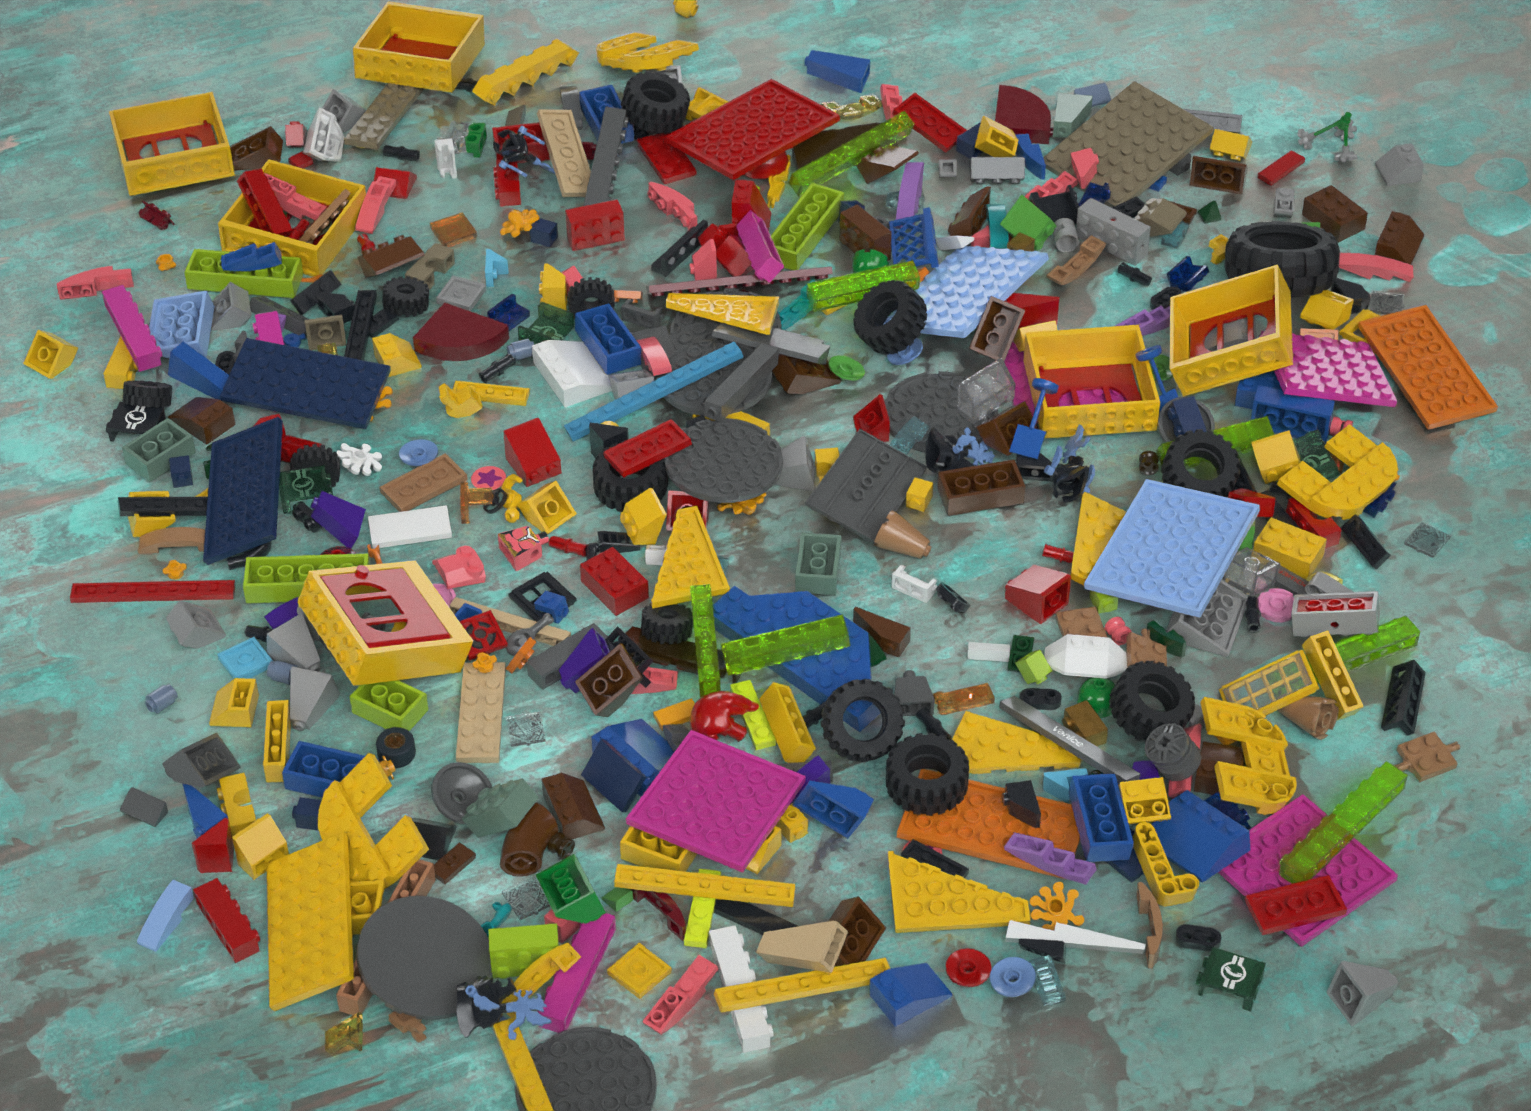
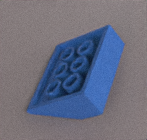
M643 719L610 725L591 736L592 752H594L599 741L604 739L647 776L637 793L640 797L643 796L674 754L668 741Z
M1189 790L1184 791L1168 803L1171 820L1154 821L1151 824L1155 828L1167 859L1188 874L1196 876L1202 883L1250 851L1249 830Z

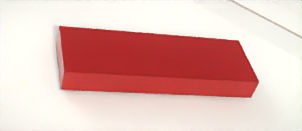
M1291 150L1259 172L1257 178L1272 186L1305 163V157Z

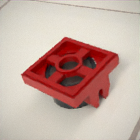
M491 610L459 621L473 640L467 656L469 661L476 659L479 653L483 652L489 655L508 646Z

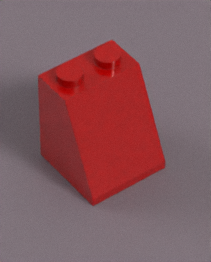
M735 180L732 197V223L738 224L751 210L764 220L769 231L772 213L754 181Z
M539 418L503 431L506 460L517 475L522 478L526 487L562 474L561 459Z
M1033 565L1023 570L1016 578L1007 582L1005 586V599L1041 625L1069 604L1071 575Z

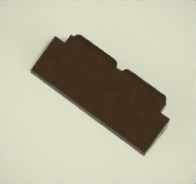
M870 123L838 130L821 131L792 148V159L800 175L857 166L862 162L861 158L868 154L873 155V150L879 146L883 148L888 145L899 146L894 128L885 129L884 123Z
M632 626L626 632L653 660V663L664 666L675 665L679 670L711 679L724 678L727 671L732 672V684L737 683L748 663V657L690 641L681 640V643L678 644L676 642H673V644L668 642L660 644V641L655 643L652 642V639H646L642 635L641 628Z

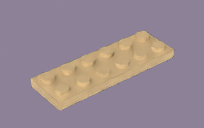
M539 109L537 117L562 196L585 197L591 170L572 111Z
M505 662L493 663L494 668L488 673L479 672L473 667V663H464L456 762L499 763L506 675Z

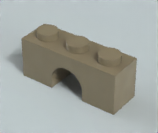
M435 243L426 251L424 256L418 259L406 271L405 278L406 276H410V279L418 278V281H424V284H427L430 290L435 285L434 272L437 271L445 274L455 264L454 250Z

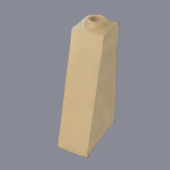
M837 921L764 932L756 953L767 963L832 973L848 931Z

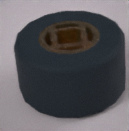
M401 727L389 728L381 732L377 737L376 749L380 762L383 761L382 756H385L387 761H392L395 768H401L410 764L415 758V741L412 733L407 729Z

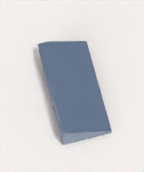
M1106 83L1074 90V94L1093 96L1092 107L1107 104L1112 100Z

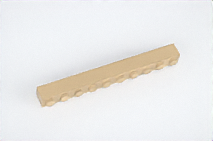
M457 597L449 605L454 614L464 603L481 609L482 613L491 610L500 629L510 633L519 629L530 628L537 623L533 620ZM546 625L536 634L534 640L555 646L565 638L570 637L571 632Z

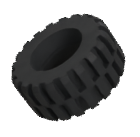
M659 72L638 73L626 83L621 101V109L626 110V117H629L630 124L636 125L638 129L646 130L649 133L667 134L671 131H676L684 124L690 104V96L681 82L679 83L677 79L670 78L669 75H662Z
M887 280V283L881 282L878 283V286L870 288L871 291L863 295L864 298L862 301H859L857 304L858 309L854 312V317H856L854 318V329L858 337L875 352L885 355L898 353V351L905 350L908 345L911 346L916 337L919 338L921 335L920 331L924 330V321L927 320V307L923 298L903 281ZM897 310L894 317L888 323L884 324L886 318L893 311Z
M1196 429L1195 433L1192 430L1187 431L1184 436L1180 434L1176 437L1167 450L1161 466L1163 483L1228 497L1229 492L1233 490L1240 475L1239 467L1241 464L1240 459L1237 458L1238 453L1236 449L1232 450V443L1229 440L1226 442L1223 440L1224 436L1220 434L1217 436L1213 434L1214 431L1208 430L1203 432V429ZM1191 457L1204 458L1215 467L1218 477L1212 480L1197 479L1186 470L1184 460Z
M617 442L611 444V447L604 448L602 453L600 452L596 456L592 470L594 493L599 498V501L604 505L606 504L608 508L612 510L615 508L618 512H623L627 502L649 488H653L659 501L665 496L668 487L665 458L633 473L641 475L640 477L625 479L620 477L622 475L604 457V451L618 445Z
M1140 661L1130 665L1122 673L1111 691L1109 704L1112 709L1113 718L1117 719L1116 723L1120 728L1123 727L1125 729L1124 732L1127 735L1131 734L1135 737L1134 739L1138 741L1144 740L1146 743L1150 733L1164 724L1173 723L1181 726L1183 729L1194 714L1195 696L1193 691H1190L1191 686L1189 682H1185V677L1181 673L1175 672V668L1167 667L1162 662L1146 661L1144 663ZM1139 693L1149 694L1158 699L1166 712L1157 711L1147 706L1140 698Z
M856 679L838 687L827 698L825 707L822 708L821 712L824 739L828 740L829 747L832 750H836L839 756L846 757L851 761L867 762L888 754L892 748H895L898 740L901 739L903 735L902 728L905 726V720H903L905 712L904 708H901L899 704V697H895L890 687L886 688L883 686V683L879 681L874 682L871 679ZM855 701H869L881 713V730L870 740L861 741L854 739L847 733L844 727V712Z
M918 733L915 737L910 735L904 738V742L899 741L895 748L890 750L886 761L887 792L898 806L902 805V809L908 812L910 810L914 811L916 815L921 813L926 814V816H933V813L940 815L945 813L947 809L949 811L956 807V804H960L968 790L969 760L962 747H957V743L952 739L949 741L946 736H935L934 733H928V735ZM919 769H933L941 772L943 776L937 779L925 780L917 778L911 773Z

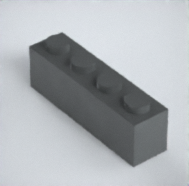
M593 623L527 661L528 676L544 690L562 678L559 672L560 667L591 628H594L605 639L608 636Z

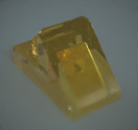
M361 1012L325 1031V1051L333 1054L347 1045L362 1051L363 1014Z

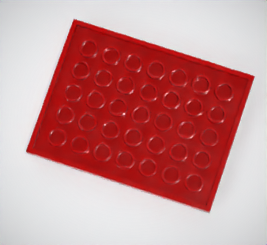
M769 79L665 136L666 143L731 180H735L824 129L831 127L840 121V115L785 85Z

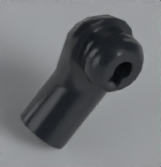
M589 543L586 546V561L596 556L600 551L598 543Z

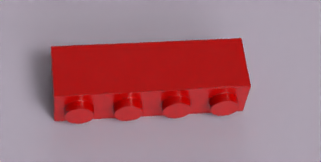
M262 168L243 172L238 178L237 183L260 229L287 237L292 231L291 224L287 220L283 208L280 206Z
M215 878L193 889L196 904L235 963L260 951L258 942L261 939L256 929L252 930L250 928L251 925L247 915L240 913V906L236 899L232 900L230 898L231 894L226 884L222 885L218 878Z

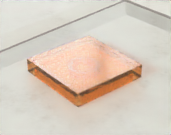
M463 212L430 223L431 230L445 247L478 237L477 231Z

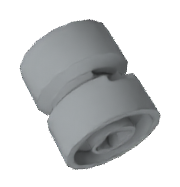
M1061 218L1054 222L1057 225L1053 232L1057 249L1061 252L1075 250L1079 245V238L1074 222L1068 218Z

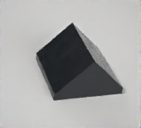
M591 422L589 424L591 454L595 458L600 452L602 453L604 448L611 447V444L616 442L619 444L622 441L629 440L628 428Z
M416 817L412 818L429 848L422 857L440 860L447 853L457 828L456 825Z

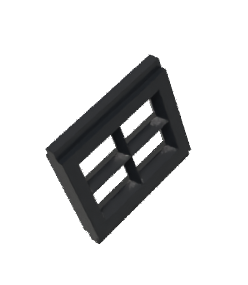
M548 571L539 574L508 594L509 598L536 622L540 621L546 613H541L534 606L535 601L542 595L535 588L538 585L545 583L551 589L549 592L565 596L568 607L574 605L577 601V598ZM530 590L539 596L531 602L523 596V594Z

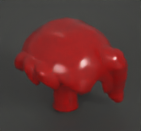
M715 691L706 694L698 699L693 706L690 716L691 730L715 740L720 739L717 735L720 734L724 737L728 735L737 740V742H740L745 738L747 728L736 723L735 719L731 716L757 711L759 704L729 691Z

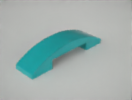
M986 204L990 239L989 248L1005 249L1009 242L1008 232L1000 225L1007 215L1005 205Z
M812 279L800 289L801 295L782 311L778 312L782 330L791 327L805 317L815 307V300L822 297L827 288Z

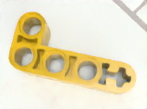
M1147 822L1139 823L1132 837L1133 848L1157 903L1160 906L1168 907L1192 901L1199 887L1198 878L1192 874L1174 876L1155 828Z

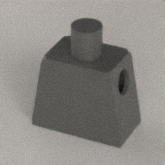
M912 670L905 671L903 677H898L895 683V697H899V704L901 708H904L905 714L903 716H916V713L924 707L934 715V697L926 677L916 676Z

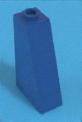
M811 50L809 56L805 58L807 74L858 93H862L870 75V59Z
M184 341L170 351L168 375L214 399H220V394L229 377L226 372Z

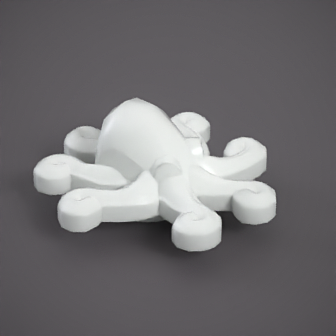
M343 443L340 447L341 451L336 452L337 457L342 460V466L354 475H358L362 469V473L365 476H370L372 473L371 465L375 471L382 469V465L378 462L381 460L382 455L379 452L370 454L371 447L368 444H362V450Z

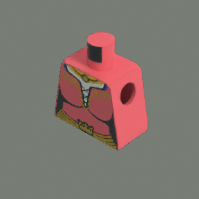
M529 526L498 534L499 549L515 571H519L541 558L542 545L549 542L545 531L535 535Z

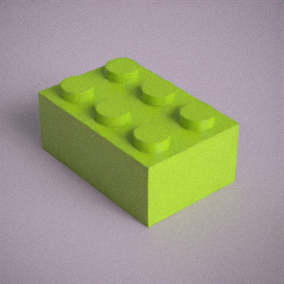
M399 680L360 685L350 695L353 714L385 729L401 727L410 731L428 711L426 693Z
M557 923L488 929L493 979L518 977L534 961L548 951L558 947Z

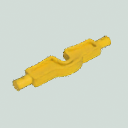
M789 154L786 170L774 177L773 175L769 176V190L767 193V206L769 208H774L775 202L780 201L781 195L785 190V182L782 181H788L791 168V156Z

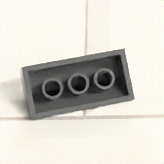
M217 732L179 750L162 763L166 774L174 782L202 788L241 768Z

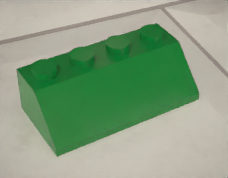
M575 854L536 874L541 888L557 918L587 924L590 921L598 920L601 915L606 913Z

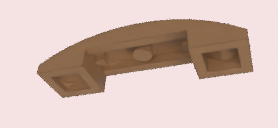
M1091 235L1080 245V251L1062 267L1057 265L1047 274V278L1060 285L1071 283L1096 261L1105 248L1106 243Z
M171 527L149 532L140 537L138 553H159L160 547L198 546L199 552H204L205 529Z
M1138 882L1136 892L1139 914H1148L1152 935L1147 936L1145 953L1148 968H1153L1160 952L1163 931L1162 916L1158 903L1151 891L1143 882Z

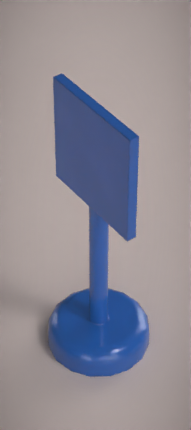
M1156 345L1139 351L1135 356L1138 361L1149 360L1162 394L1159 396L1160 413L1164 405L1170 400L1178 398L1175 388L1167 392L1165 391L1153 359L1162 353L1161 346Z
M1034 378L1032 387L1041 393L1030 427L1018 424L1009 452L1038 460L1046 431L1034 429L1045 393L1056 394L1059 386L1045 379Z

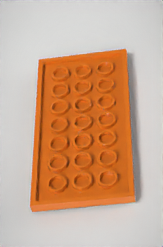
M1427 305L1359 321V330L1428 430L1497 412V404Z
M921 769L918 778L932 780L942 777L943 774ZM973 780L968 781V790L962 802L956 804V807L949 811L947 809L945 813L940 815L933 813V816H926L923 813L916 815L914 811L910 810L908 812L905 810L897 830V838L908 841L914 839L924 845L1058 878L1062 877L1046 872L1005 851L1004 846L1014 832L1053 841L1054 848L1074 852V855H1076L1080 843V836L1071 804L1036 796L1041 819L1040 828H1034L1010 815L1007 806H1003L1002 793H1005V788Z

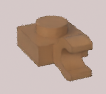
M395 1011L389 1014V1022L403 1034L410 1031L413 1038L419 1043L427 1038L422 1033L426 1030V1027L421 1023V1019H415V1016L404 1013L399 1014Z

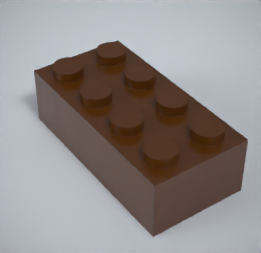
M1015 460L938 472L937 489L948 516L1024 503L1025 484Z

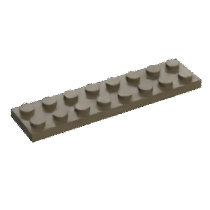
M387 83L344 138L345 145L378 150L425 88Z

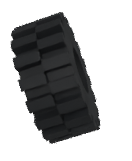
M399 276L398 279L395 277L391 278V281L388 280L383 285V308L387 312L390 311L392 315L397 313L399 317L405 315V317L413 315L415 317L417 313L423 314V311L426 312L429 306L428 285L424 284L422 280L418 281V278L410 279V276H406V278Z
M588 277V280L582 278L580 283L576 281L574 282V287L571 286L569 288L568 309L574 319L577 312L605 304H610L614 310V290L610 284L607 285V281L604 279L600 282V278L597 277L595 280H592V277ZM589 297H594L598 300L589 302L585 299Z
M127 381L123 384L122 402L125 404L141 407L171 406L172 386L170 384L153 381Z
M312 444V447L305 445L304 449H297V453L294 452L290 460L291 481L297 477L296 471L299 470L301 477H298L294 483L303 484L306 480H311L308 477H303L302 470H305L306 475L310 476L314 481L313 486L309 489V493H314V490H318V493H321L322 489L328 491L330 486L335 487L340 477V459L337 457V453H332L330 447L325 449V445L317 447V444ZM317 468L321 469V471L313 472L310 469ZM312 481L307 485L301 486L303 491L311 486Z
M650 603L649 606L646 605L642 610L641 631L646 639H652V642L655 643L660 641V644L665 642L669 644L676 642L678 644L681 643V640L687 641L691 637L693 612H691L689 607L686 608V605L673 604L652 609Z

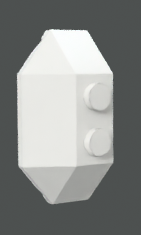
M319 107L307 133L304 154L318 161L339 162L341 160L345 137L339 124L336 122L337 118L334 114Z
M1067 634L1045 647L1044 657L1053 670L1063 675L1107 679L1117 676L1127 669V653L1107 637Z

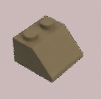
M1151 198L1134 219L1150 226V237L1172 234L1187 213L1165 198Z
M342 315L305 320L309 350L346 345Z

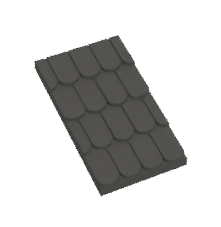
M859 429L809 496L805 505L811 510L826 516L829 520L842 525L848 531L856 533L864 540L875 544L874 541L880 527L886 521H889L886 517L892 510L898 511L906 500V493L914 478L920 479L927 466Z

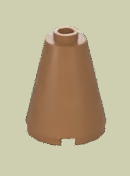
M892 510L886 517L889 521H886L880 527L874 541V546L922 559L923 556L927 557L932 549L930 540L897 512Z
M1288 693L1283 694L1278 699L1288 695ZM1306 696L1279 709L1278 712L1314 738L1322 740L1328 736L1325 734L1328 729L1333 730L1338 718L1339 709L1335 706L1336 700L1331 698Z

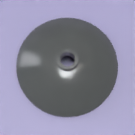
M1178 397L1170 400L1159 413L1158 430L1163 441L1168 446H1170L1172 441H1175L1176 436L1174 434L1173 422L1167 414V407L1173 401L1187 397ZM1196 400L1206 430L1215 431V423L1210 410L1202 402Z
M454 762L445 765L436 773L432 781L431 793L437 809L446 818L456 823L465 824L462 818L467 813V807L476 802L481 790L486 787L492 788V785L487 776L477 767L468 763Z

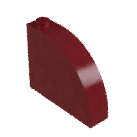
M999 85L995 122L1011 129L1015 135L1029 134L1031 143L1049 145L1050 138H1053L1054 127H1051V113L1046 103L1035 94L1022 88Z
M444 303L414 335V351L444 361H467L481 358L498 350L510 339L508 324Z

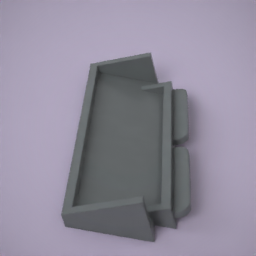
M721 323L712 333V337L755 348L764 343L778 348L779 354L826 365L830 346L824 344V340L773 327L771 334L766 335Z

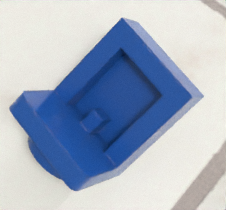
M546 590L534 603L536 610L552 614L554 623L557 624L569 613L565 596Z

